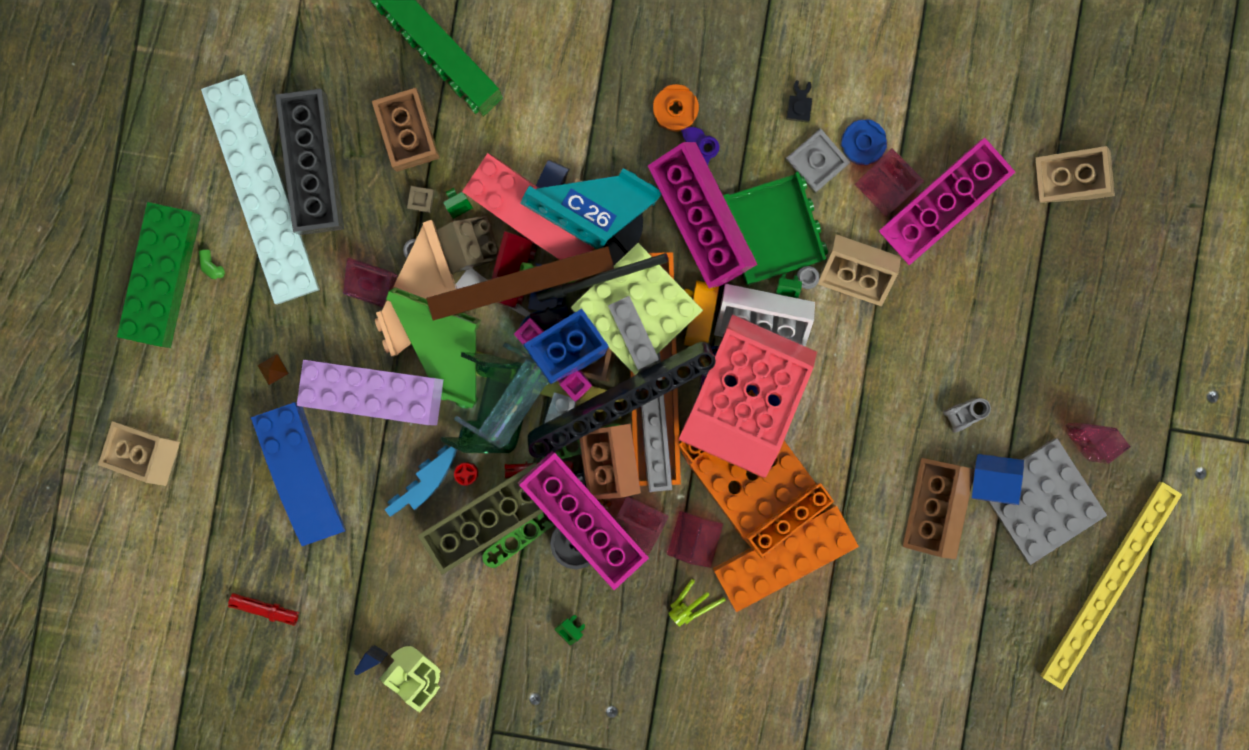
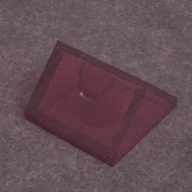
M348 258L343 294L384 307L388 292L393 289L398 275Z
M679 511L667 555L689 564L711 568L723 523Z

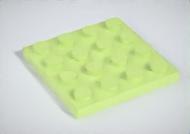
M637 243L614 265V269L651 258V255ZM660 265L593 285L571 307L574 312L583 309L609 348L635 375L641 369H637L608 305L630 296L656 354L703 311Z

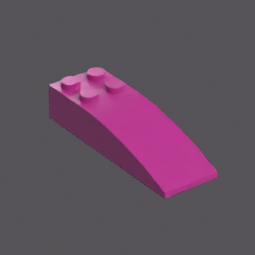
M983 138L927 186L878 232L902 259L910 265L1009 179L1015 171L989 141Z

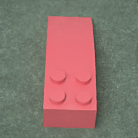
M487 153L462 191L559 260L595 249L520 204L529 186L534 189L539 187L489 153Z

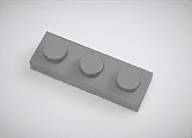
M630 296L608 305L637 369L639 370L659 361Z

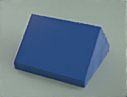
M977 454L972 499L1019 505L1024 460Z

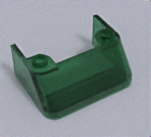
M461 352V357L476 363L477 374L487 377L477 420L465 422L461 427L459 437H441V442L463 453H510L516 448L534 378V370L527 364L490 354Z

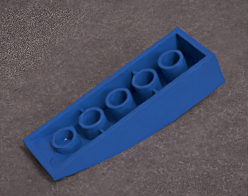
M297 402L251 417L272 479L301 546L345 532L342 518L303 407L297 406Z

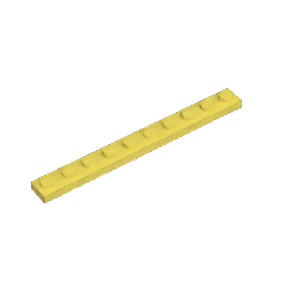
M1163 482L1157 484L1040 676L1063 690L1182 496L1181 493Z

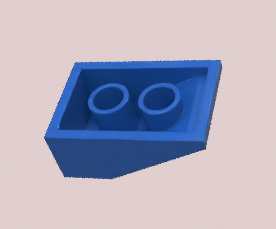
M583 309L578 310L523 345L550 384L598 360L605 355L609 347Z

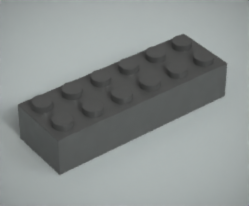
M322 89L276 94L293 232L298 235L344 230L327 94Z

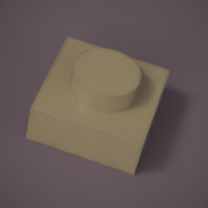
M411 186L407 209L431 213L434 190Z

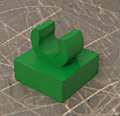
M454 188L446 191L449 199L443 203L453 219L473 208L465 193L457 194Z
M783 273L781 278H779L775 294L799 298L802 281H798L799 278L796 275L793 280L786 279V274Z
M576 615L565 619L554 629L570 646L583 636L581 631L585 628L584 623L578 628L573 624V621L577 618Z

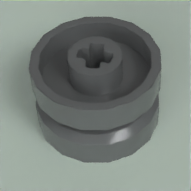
M556 527L552 533L550 546L557 562L570 569H581L589 566V562Z

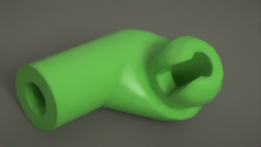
M200 250L199 259L202 272L211 279L223 278L225 275L224 268L222 266L216 267L212 263L211 251Z

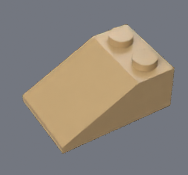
M1107 146L1036 157L1040 203L1090 200L1115 196L1111 151Z
M112 421L98 465L145 483L166 486L180 442Z

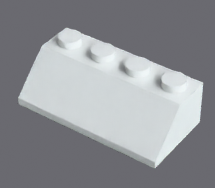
M725 284L714 335L723 337L733 314L806 346L814 322L815 302Z

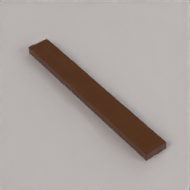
M607 246L427 297L426 299L432 320L435 321L614 269V265Z

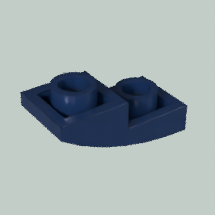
M548 160L536 186L544 188L565 184L569 168Z

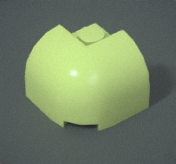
M406 646L398 649L391 655L395 661L379 679L383 684L395 691L405 703L420 713L440 688L438 682L441 671L420 651L412 646Z

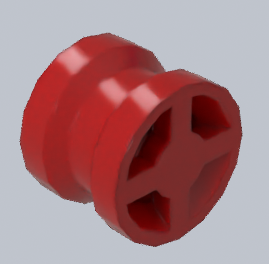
M471 462L461 463L454 471V478L461 485H470L478 478V468Z

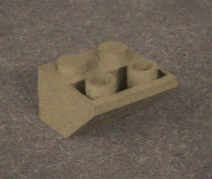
M487 215L453 221L436 230L451 274L470 270L497 260L499 250Z

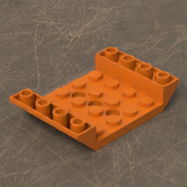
M753 390L747 392L749 396H756ZM783 441L775 459V464L770 468L766 478L758 475L753 481L747 478V470L684 442L678 444L692 471L740 536L761 558L834 502L823 485L815 483L785 441ZM731 481L739 483L740 490L737 494L730 493L728 489Z

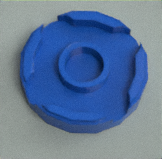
M872 120L854 121L845 129L842 135L841 147L843 154L849 161L857 165L866 166L875 163L883 156L887 148L884 129L880 124Z

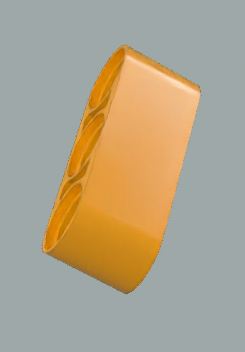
M696 281L693 300L703 311L687 325L685 346H692L698 342H709L719 286L708 288L706 282Z

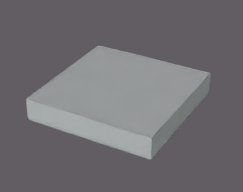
M821 128L785 159L796 172L799 171L800 177L804 176L807 185L814 193L850 164L849 160Z

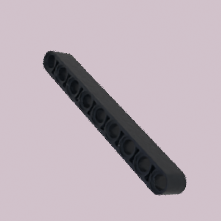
M698 342L533 429L527 437L529 454L534 458H543L550 452L563 448L706 373L716 363L711 346L706 342ZM702 355H707L705 358H699ZM681 366H687L684 369H678ZM660 377H666L663 380H657ZM639 388H645L642 391H636ZM618 399H624L621 402H616ZM597 410H604L600 413H596Z

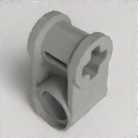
M972 398L943 411V414L948 417L953 427L951 429L952 432L956 433L986 418L991 411V406L985 399ZM980 402L983 410L977 415L973 411V406L975 403Z

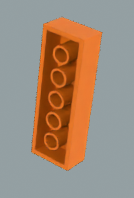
M831 504L762 558L752 548H749L715 566L713 570L735 611L738 612L859 546L836 505Z

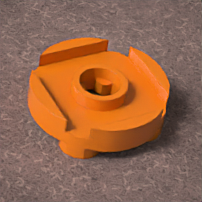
M678 84L665 87L657 94L653 103V114L658 125L673 132L691 127L699 111V103L696 96L686 86ZM674 102H677L678 106L682 107V111H678V114H674L669 109V107L674 105Z

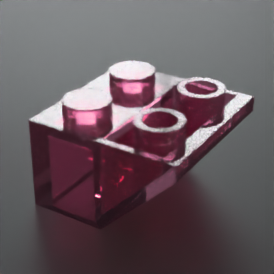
M891 148L854 185L887 217L924 180Z
M1067 423L1065 425L1069 430L1067 432L1068 436L1073 442L1079 443L1082 447L1081 453L1088 461L1109 464L1130 448V445L1117 428L1083 423Z
M626 496L615 520L648 556L669 516L667 513L634 497Z

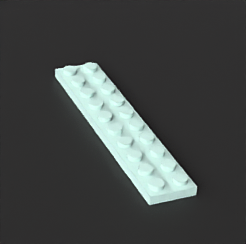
M243 74L201 89L274 303L278 305L320 290L302 236L293 232L289 198L247 76Z

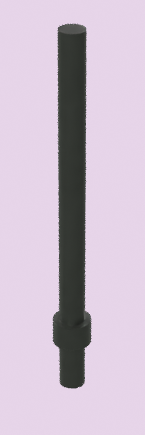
M666 253L571 283L552 287L537 293V298L540 302L554 297L556 299L567 296V293L667 263L669 259Z

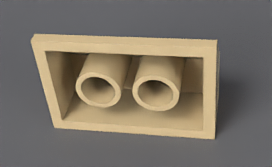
M836 234L826 256L827 259L824 262L818 285L882 307L899 273L901 257Z

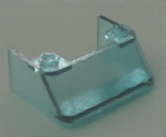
M506 342L503 347L523 360L524 363L480 430L458 416L454 418V420L497 448H501L509 443L543 388L548 384V380L531 356Z

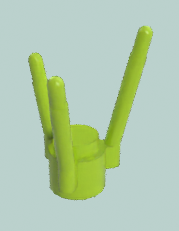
M691 579L676 601L670 605L672 610L668 614L680 627L684 623L688 624L694 618L725 602L726 598L723 597L692 614L691 610L709 596V593L706 592L689 606L684 602L680 605L695 582L694 579Z

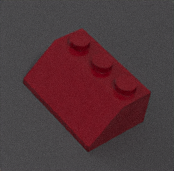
M504 231L492 279L519 272L522 262L529 263L530 260L534 261L537 248L534 247L535 243L529 239ZM525 295L496 304L517 309L518 304L522 305Z

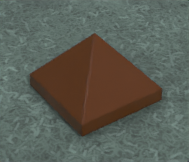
M278 354L257 365L268 385L289 374Z

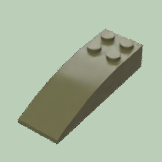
M536 462L417 535L441 575L543 513L517 484L519 480L537 465Z

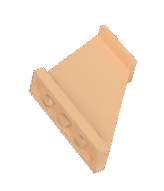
M432 220L423 222L419 235L394 285L396 288L425 299L457 289L437 234L435 223ZM387 300L383 310L376 312L378 318L375 319L378 331H383L385 340H382L386 353H390L391 356H397L410 346L411 342L391 302Z

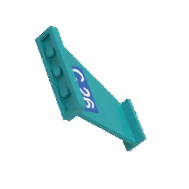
M623 168L619 176L537 189L529 186L520 204L593 248L600 249L604 247L607 240L650 206H654L661 192L653 184L645 182L637 177L635 173Z

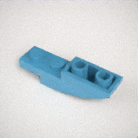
M445 445L436 452L438 455L436 459L432 462L430 459H427L419 465L420 471L416 475L421 482L419 483L415 480L406 487L407 493L401 497L397 494L387 502L390 506L385 509L387 514L391 517L407 504H410L415 510L428 500L448 474L458 448L455 445L451 447Z

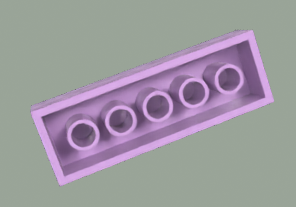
M303 360L297 406L424 425H437L444 379Z

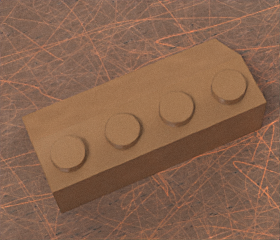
M921 458L903 543L904 548L941 558H957L975 469Z

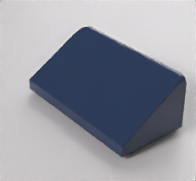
M375 645L372 646L362 657L354 674L359 675L378 665L385 659L388 653Z

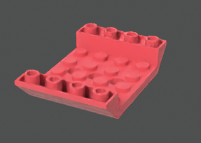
M732 314L715 355V366L708 371L678 440L766 478L781 449L814 368L817 352ZM731 375L735 377L737 381L736 386H727L724 382L725 376ZM748 385L756 386L758 395L754 397L749 396L746 392V387ZM769 395L778 396L780 404L778 406L770 405L768 402Z

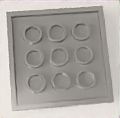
M1054 438L1021 459L1024 460V471L1019 505L987 501L1029 565L1107 516L1057 438Z

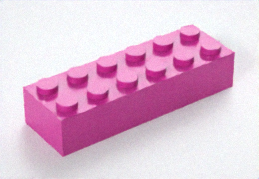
M683 142L648 165L708 288L722 286L758 265L696 142Z
M550 452L517 482L613 590L619 587L649 559L555 452Z

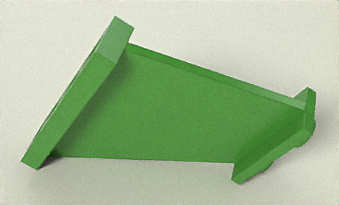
M396 287L391 289L386 300L391 302L429 378L444 379L441 400L448 399L454 401L461 408H473L478 400L476 398V330L481 319L460 313L433 321L427 299Z

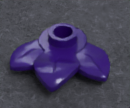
M688 127L682 130V135L686 142L697 143L708 165L709 160L714 158L719 152L718 141L712 136H706L701 129L696 127ZM704 145H711L712 150L710 152H706L704 150Z

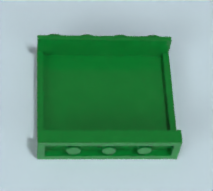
M799 171L788 177L731 195L729 193L723 195L758 264L742 273L745 285L788 273L827 259L828 249L824 241L821 242L819 236L821 227L819 221L814 220L812 214L814 205L811 198L807 199L805 192L807 183L804 176L800 177Z

